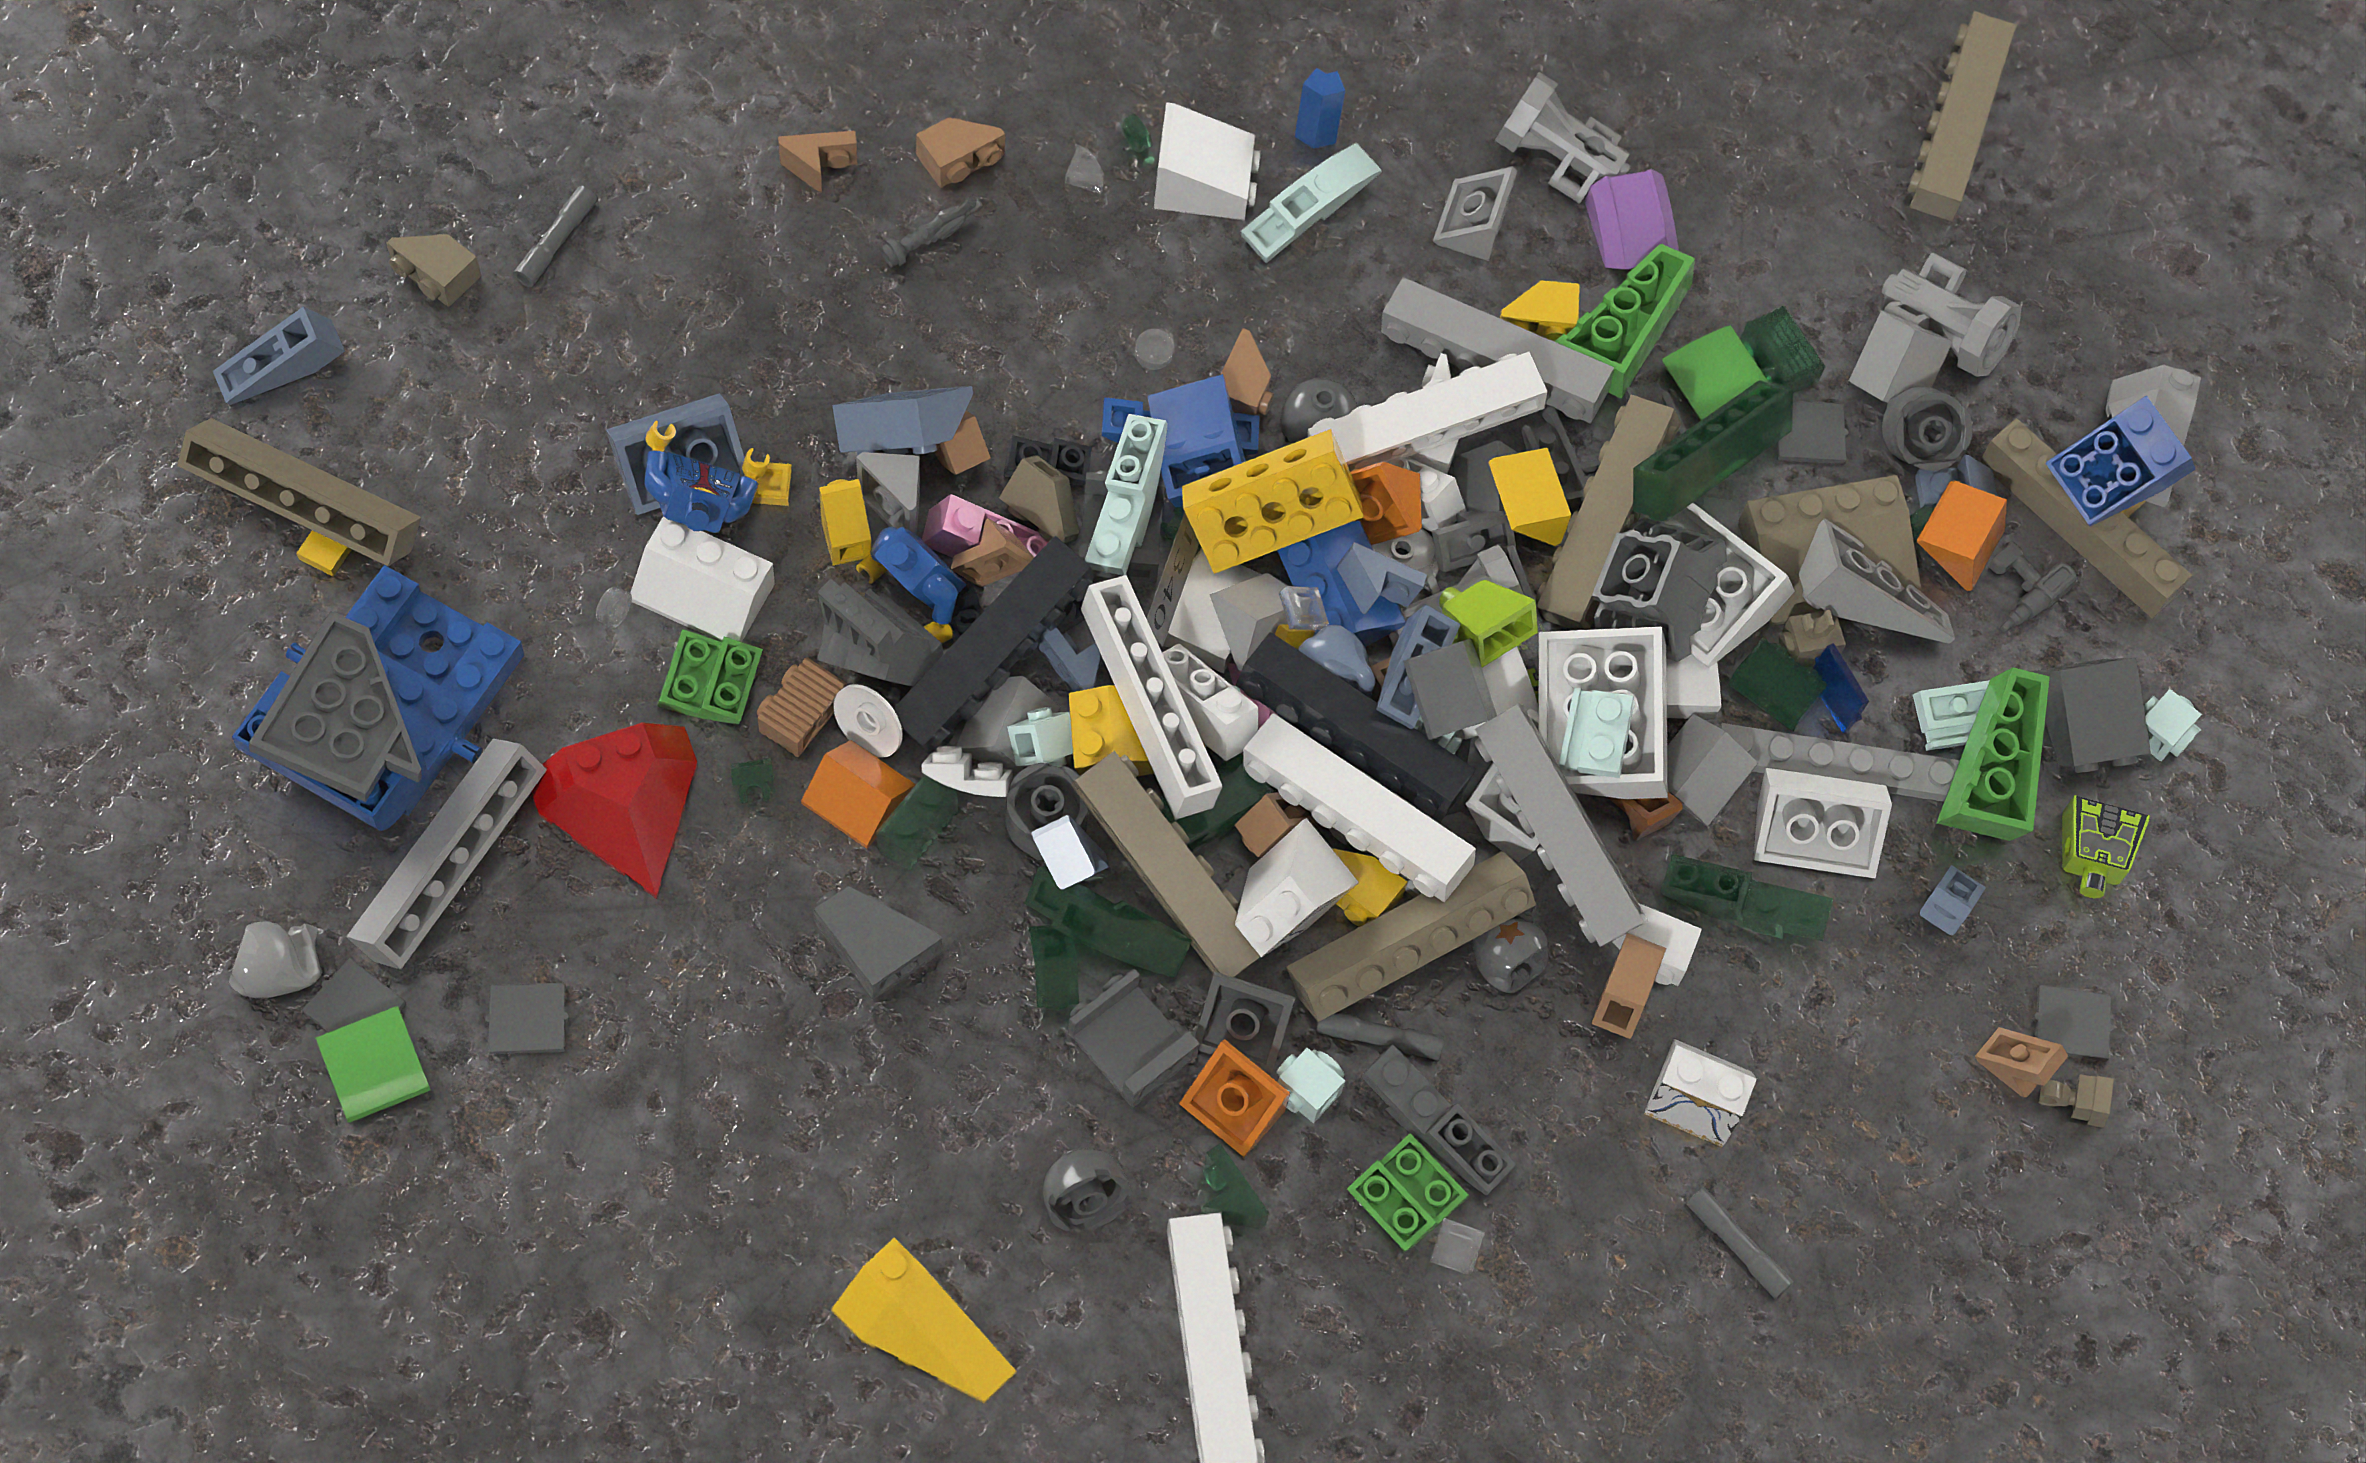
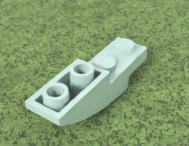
M1355 143L1313 168L1271 200L1270 207L1241 230V236L1267 263L1320 218L1325 220L1376 178L1381 173V169Z
M1128 414L1105 481L1108 493L1084 560L1091 566L1092 570L1124 576L1126 575L1134 548H1141L1161 472L1168 425L1166 420Z

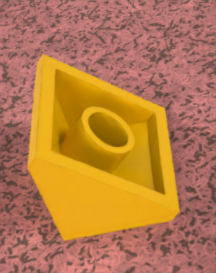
M1548 448L1496 457L1488 461L1511 529L1553 546L1562 543L1571 513Z

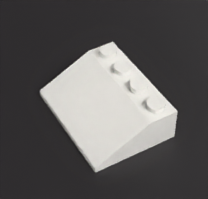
M1667 484L1640 515L1639 520L1645 517L1725 540L1727 562L1716 568L1718 586L1713 589L1705 606L1700 622L1701 630L1689 636L1691 655L1708 668L1766 624L1795 592L1787 574L1670 484Z
M1662 627L1539 632V733L1558 766L1574 688H1580L1581 691L1588 692L1596 690L1633 695L1635 700L1620 778L1579 773L1578 770L1567 769V771L1561 770L1573 792L1621 799L1668 798L1666 643Z

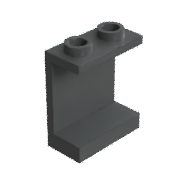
M1109 471L1086 472L1079 557L1085 560L1108 493L1105 481ZM1159 479L1153 508L1141 548H1134L1126 572L1128 580L1157 582L1165 493L1163 479ZM1092 570L1095 577L1117 578L1123 576Z
M1135 969L1126 976L1120 973L1110 979L1103 987V993L1093 1001L1087 998L1080 1002L1071 1011L1068 1026L1069 1035L1132 1108L1197 1058L1200 1045L1189 1031L1181 1036L1138 987L1140 974Z

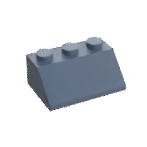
M972 386L890 392L832 405L840 452L856 451L857 456L862 452L881 453L880 450H884L885 454L909 453L908 448L913 449V454L937 451L936 444L953 439L972 398Z
M720 393L606 429L617 467L636 515L661 508L656 499L647 491L644 483L647 455L649 451H652L645 437L655 421H658L657 431L663 436L670 424H673L676 430L675 436L664 450L665 453L677 454L740 473V477L745 476L742 470L745 457L730 406Z

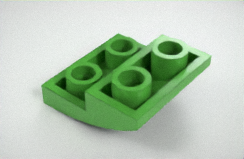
M1731 325L1711 332L1661 359L1703 425L1735 405L1738 409L1772 388Z
M682 629L657 706L697 718L739 724L763 649L725 636L720 642Z
M398 1006L316 1037L348 1123L431 1091Z
M1411 1133L1381 1161L1377 1160L1347 1188L1352 1196L1405 1252L1427 1236L1469 1198L1465 1190Z

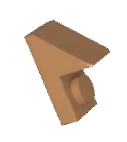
M855 131L778 137L780 164L819 192H822L820 167L843 168L847 165L857 164Z
M987 518L984 524L981 544L954 555L951 569L978 587H983L1022 571L1032 561L1034 556L1017 536Z
M1999 1027L1975 1055V1058L1982 1066L2016 1093L2026 1098L2038 1084L2046 1085L2068 1058V1055L2061 1044Z

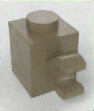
M1830 610L1791 616L1779 634L1781 653L1783 656H1788L1791 669L1835 662L1846 645L1838 618L1832 615Z

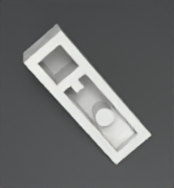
M1639 904L1648 922L1628 933L1666 948L1654 981L1664 985L1672 983L1678 986L1687 970L1702 929ZM1626 934L1613 941L1619 949Z

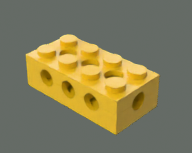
M1331 429L1182 486L1183 509L1214 574L1364 517L1360 493Z

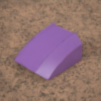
M1649 169L1645 172L1614 177L1606 176L1589 187L1585 204L1606 268H1635L1660 243L1678 251L1672 209L1662 174Z

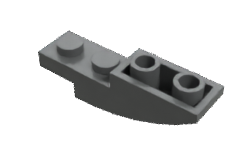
M1394 1045L1389 1046L1360 1075L1388 1104L1385 1110L1406 1131L1411 1133L1437 1159L1483 1194L1488 1195L1516 1166L1514 1161L1457 1103L1451 1105Z

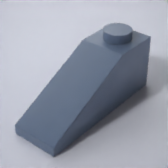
M302 307L213 370L225 402L232 405L311 375L344 353L345 350L332 320Z
M1426 604L1407 619L1392 652L1376 710L1410 729L1415 727L1420 712L1403 661L1452 645L1461 625L1460 623Z

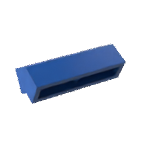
M1316 68L1303 83L1295 137L1313 149L1335 144L1337 140L1346 91L1338 71L1326 74Z

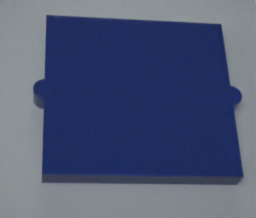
M1832 643L1826 646L1821 655L1815 657L1816 663L1808 677L1842 733L1850 731L1855 722L1862 720L1861 713L1870 701L1837 647Z

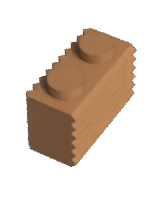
M808 657L804 658L799 666L794 664L787 670L781 682L783 687L774 696L768 695L757 710L761 734L766 735L782 748H786L795 757H799L834 714V699L837 693L847 686L846 682Z

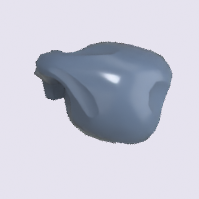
M1328 625L1322 628L1315 636L1306 639L1299 646L1298 650L1370 699L1373 697L1375 676L1369 667V656L1365 646L1351 631L1341 625Z

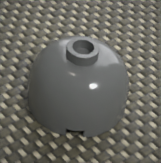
M1328 378L1310 379L1298 384L1289 393L1281 412V431L1284 437L1286 434L1288 440L1292 443L1308 438V429L1312 428L1318 421L1325 418H1333L1335 420L1349 415L1352 410L1358 407V404L1352 393L1341 383Z
M1091 1148L1070 1150L1056 1160L1046 1173L1043 1187L1044 1202L1053 1224L1067 1231H1072L1069 1224L1077 1225L1084 1223V1230H1091L1111 1222L1125 1210V1198L1128 1195L1132 1196L1130 1184L1119 1162L1108 1153Z

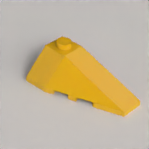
M895 1238L861 1268L831 1309L863 1343L873 1348L878 1347L897 1357L899 1361L909 1366L913 1365L937 1377L939 1381L983 1403H986L1016 1374V1370L932 1275Z

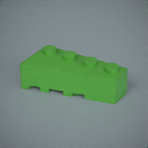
M1660 243L1627 274V279L1616 289L1612 288L1603 296V301L1591 313L1586 312L1577 321L1576 327L1567 335L1563 334L1555 342L1614 367L1611 388L1608 393L1622 398L1626 388L1632 383L1690 289L1693 281L1695 258Z
M2012 667L1990 679L1937 824L2008 841L2033 832L2050 676Z

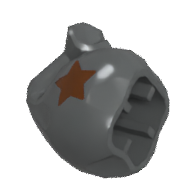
M1533 908L1472 939L1474 955L1482 976L1491 986L1502 992L1515 993L1522 989L1528 982L1539 976L1548 964L1549 941L1546 934L1537 925L1533 924L1534 919L1531 915Z

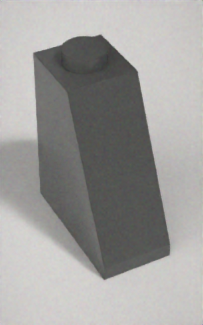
M850 886L845 887L839 892L837 890L828 892L817 902V907L814 908L815 924L873 1000L942 953V938L937 932Z

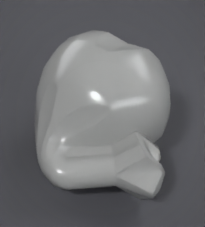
M269 921L255 922L247 925L228 983L234 991L252 998H270L302 990L313 985L322 974L315 948L318 928L309 924H303L302 926L291 927L287 933L279 924Z

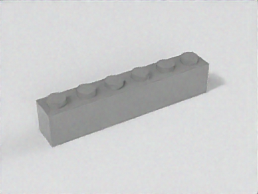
M1404 277L1382 312L1381 333L1387 335L1394 342L1406 343L1420 349L1431 358L1437 359L1441 353L1446 354L1448 362L1456 365L1462 371L1475 366L1483 368L1495 364L1501 357L1508 354L1520 355L1530 352L1547 389L1545 404L1561 410L1572 419H1582L1592 423L1611 388L1614 367Z
M1516 704L1477 727L1475 731L1479 739L1474 742L1478 751L1486 762L1493 760L1500 772L1495 777L1500 789L1507 798L1511 796L1515 798L1521 809L1516 813L1520 824L1527 834L1534 832L1542 846L1537 849V852L1549 871L1555 868L1561 878L1562 883L1557 886L1566 903L1570 907L1576 904L1584 918L1579 921V925L1590 943L1597 941L1600 947L1606 946L1648 922L1525 707Z
M492 739L346 937L373 962L402 969L547 769L522 744Z

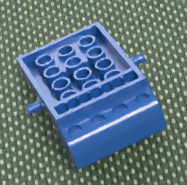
M386 565L382 567L345 618L366 626L370 630L421 767L422 778L419 783L389 769H385L367 801L364 802L250 752L249 742L290 677L282 671L232 736L235 746L239 751L380 831L391 827L403 813L409 816L454 752L471 763L477 761L476 756L480 757L482 748L464 738L524 657L523 646L520 640L488 622L482 626L421 592L418 583ZM436 637L444 642L441 649L436 652L429 653L421 649L423 642L428 638ZM292 643L290 645L291 649L288 648L286 652V658L298 664L306 649L297 643Z

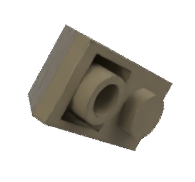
M448 234L395 237L386 243L390 256L389 264L393 270L403 278L409 276L418 283L420 290L431 300L437 298L448 307L481 277L477 256Z
M1039 456L1023 458L999 496V499L1009 505L1007 509L1013 516L1023 521L1029 520L1039 527V534L1046 540L1050 541L1054 536L1058 537L1063 543L1076 540L1080 533L1069 478Z

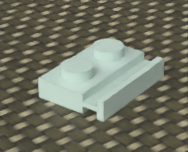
M1989 681L1922 690L1913 694L1921 732L1925 733L1927 740L1925 745L1926 751L1966 745Z
M1574 688L1559 760L1560 769L1565 771L1572 769L1578 770L1579 773L1620 778L1635 704L1634 696L1596 690L1588 692L1581 691L1580 688Z

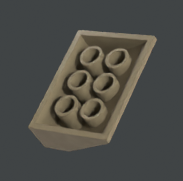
M1897 475L1747 501L1738 521L1743 541L1787 574L1795 590L1769 620L1770 627L1786 624L1791 616L1825 611L1822 608L1815 609L1806 602L1802 595L1803 588L1799 577V572L1818 525L1824 518L1859 540L1864 545L1860 552L1876 565L1881 560L1892 568L1891 572L1898 578L1904 588L1908 585H1913L1921 592L1909 509Z

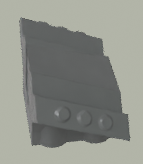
M1645 517L1631 524L1629 530L1625 533H1616L1592 594L1600 602L1594 617L1596 630L1662 627L1666 643V659L1678 662L1691 655L1689 636L1701 630L1700 622L1705 606L1713 589L1718 586L1716 568L1727 562L1725 540Z
M829 579L817 592L824 619V630L817 657L818 661L886 681L914 687L924 674L944 655L942 643L884 593L878 596L870 588L865 593L858 592L846 582L838 586L832 579Z

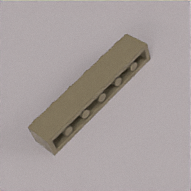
M1975 11L1968 25L1961 23L1954 41V45L1960 46L1959 52L1951 53L1945 70V74L1951 75L1949 83L1942 82L1935 101L1942 105L1939 112L1933 111L1926 132L1932 133L1930 141H1923L1917 161L1923 163L1921 171L1914 170L1907 191L1913 193L1909 208L1951 222L1953 221L1964 196L2015 32V24Z
M1635 395L1630 396L1626 406L1620 407L1615 418L1616 429L1611 441H1606L1601 448L1599 468L1595 476H1590L1585 484L1583 491L1585 499L1579 512L1575 511L1569 520L1567 528L1569 535L1563 547H1558L1553 556V571L1548 582H1543L1538 589L1536 604L1544 620L1574 631L1590 630L1600 604L1592 594L1616 533H1625L1629 530L1631 524L1639 520L1681 425V421L1674 408Z
M213 418L185 432L177 464L178 467L386 566H390L411 553L421 520L420 516Z
M2017 418L2013 420L1990 441L1979 462L1992 469L1996 479L2147 615L2154 619L2180 594L2192 577V574L2122 512L2089 526L2045 464V462L2057 454Z
M1113 751L1074 780L1071 786L1213 974L1218 972L1235 977L1261 957L1235 925L1238 914L1236 911L1239 909L1237 900L1226 888L1220 891L1211 879L1215 873L1202 855L1195 858L1186 846L1190 840L1185 831L1175 821L1170 824L1161 813V810L1165 808L1162 801L1151 788L1145 791L1135 777L1139 775V772L1133 762L1125 754L1119 757Z
M1502 851L1475 865L1445 902L1435 896L1428 897L1421 894L1286 966L1298 998L1319 1022L1534 907L1536 902L1526 873Z

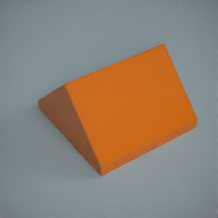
M1386 462L1350 471L1361 496L1364 516L1355 521L1362 523L1371 545L1420 531L1422 528L1419 473Z
M1951 481L1916 541L1966 591L1973 590L2005 531L2007 499L1958 481Z
M850 740L825 753L801 800V804L868 849L916 790L917 785Z
M1224 1039L1179 1104L1241 1156L1245 1157L1284 1114L1290 1092Z

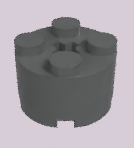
M1915 387L1890 399L1883 417L1882 433L1891 454L1920 469L1936 471L1951 466L1956 462V459L1963 450L1966 451L1972 438V421L1968 411L1954 397L1933 388ZM1928 422H1930L1931 428L1925 429L1923 434L1924 427H1926L1928 425Z
M1037 763L1028 766L1013 778L1008 790L1005 812L1007 832L1015 845L1037 860L1044 859L1033 839V831L1067 815L1085 832L1087 830L1089 808L1071 786L1074 780L1080 776L1065 766H1062V768L1049 766V763Z

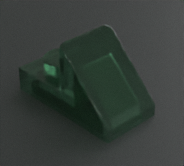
M1219 1144L1206 1152L1204 1160L1205 1169H1203L1204 1177L1214 1191L1217 1192L1221 1189L1223 1193L1204 1204L1200 1215L1221 1213L1222 1223L1253 1229L1264 1227L1268 1220L1269 1211L1223 1146Z

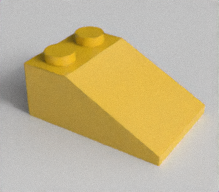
M1115 685L1069 693L1074 768L1080 776L1113 751L1119 757L1125 754L1137 768L1138 776L1154 773Z

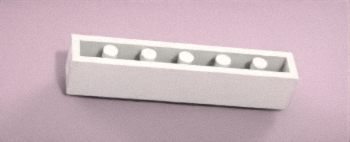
M1530 352L1520 355L1508 354L1501 357L1495 364L1483 368L1479 366L1468 368L1455 378L1446 381L1443 379L1431 381L1423 389L1409 394L1407 392L1394 394L1386 402L1372 407L1370 405L1359 406L1352 410L1349 415L1338 419H1322L1315 423L1312 428L1308 429V437L1331 429L1349 470L1353 471L1380 462L1392 463L1545 408L1547 389Z
M1127 575L1089 585L1081 611L1175 820L1212 809L1223 787Z
M1273 713L1243 748L1245 770L1254 780L1259 783L1267 782L1278 790L1285 801L1294 806L1299 804L1310 811L1313 818L1319 824L1326 828L1333 827L1344 834L1347 841L1353 847L1360 851L1367 850L1378 857L1380 863L1388 871L1394 874L1401 873L1412 880L1414 886L1422 894L1428 897L1435 896L1445 902L1473 868L1476 848Z
M1221 1213L1169 1219L1167 1237L1199 1462L1265 1463L1262 1439H1254L1252 1422H1258L1255 1395L1248 1396L1245 1380L1252 1378L1250 1356L1248 1352L1241 1353L1239 1336H1245L1244 1315L1242 1310H1235L1233 1294L1239 1293L1238 1274L1236 1267L1229 1268L1227 1252L1233 1251L1230 1226L1222 1225Z

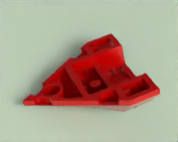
M642 722L561 748L542 764L547 770L531 791L539 816L551 825L554 823L571 835L575 842L623 876L627 875L643 886L647 893L657 899L664 869L669 861L686 806V798L691 781L694 779L698 767V762L685 726Z

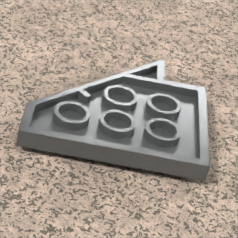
M330 611L251 738L249 751L366 802L385 769H389L419 783L422 778L421 767L369 628Z

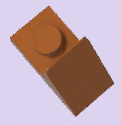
M1669 792L1668 798L1621 799L1607 797L1628 815L1632 835L1636 841L1671 823L1683 809L1682 802Z

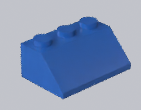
M1360 521L1349 522L1278 549L1277 551L1295 591L1309 600L1305 614L1312 629L1315 631V635L1325 626L1341 625L1355 634L1366 647L1405 626L1406 620L1399 604L1393 603L1381 595L1368 612L1363 614L1337 570L1340 560L1354 542L1374 551Z

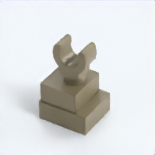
M2080 1074L2075 1089L2058 1081L2049 1080L2045 1086L2041 1087L2039 1104L2046 1106L2072 1105L2071 1118L2087 1120V1125L2104 1128L2110 1115L2114 1078Z

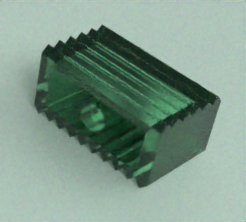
M1781 306L1779 309L1776 308L1774 311H1769L1766 315L1763 314L1761 317H1756L1753 321L1750 320L1746 323L1740 340L1772 387L1770 390L1776 393L1778 399H1782L1819 382L1826 366L1786 306Z
M1765 638L1758 642L1739 665L1728 684L1793 732L1816 703H1818L1827 687L1826 682L1822 681L1821 675L1815 669L1809 666L1802 667L1799 662H1795L1790 657L1788 651L1783 646L1775 642L1768 643Z
M924 775L876 831L878 833L877 848L879 851L905 870H911L912 864L917 863V858L922 857V852L927 851V846L932 845V840L937 839V834L943 833V827H948V821H953V815H958L957 790Z

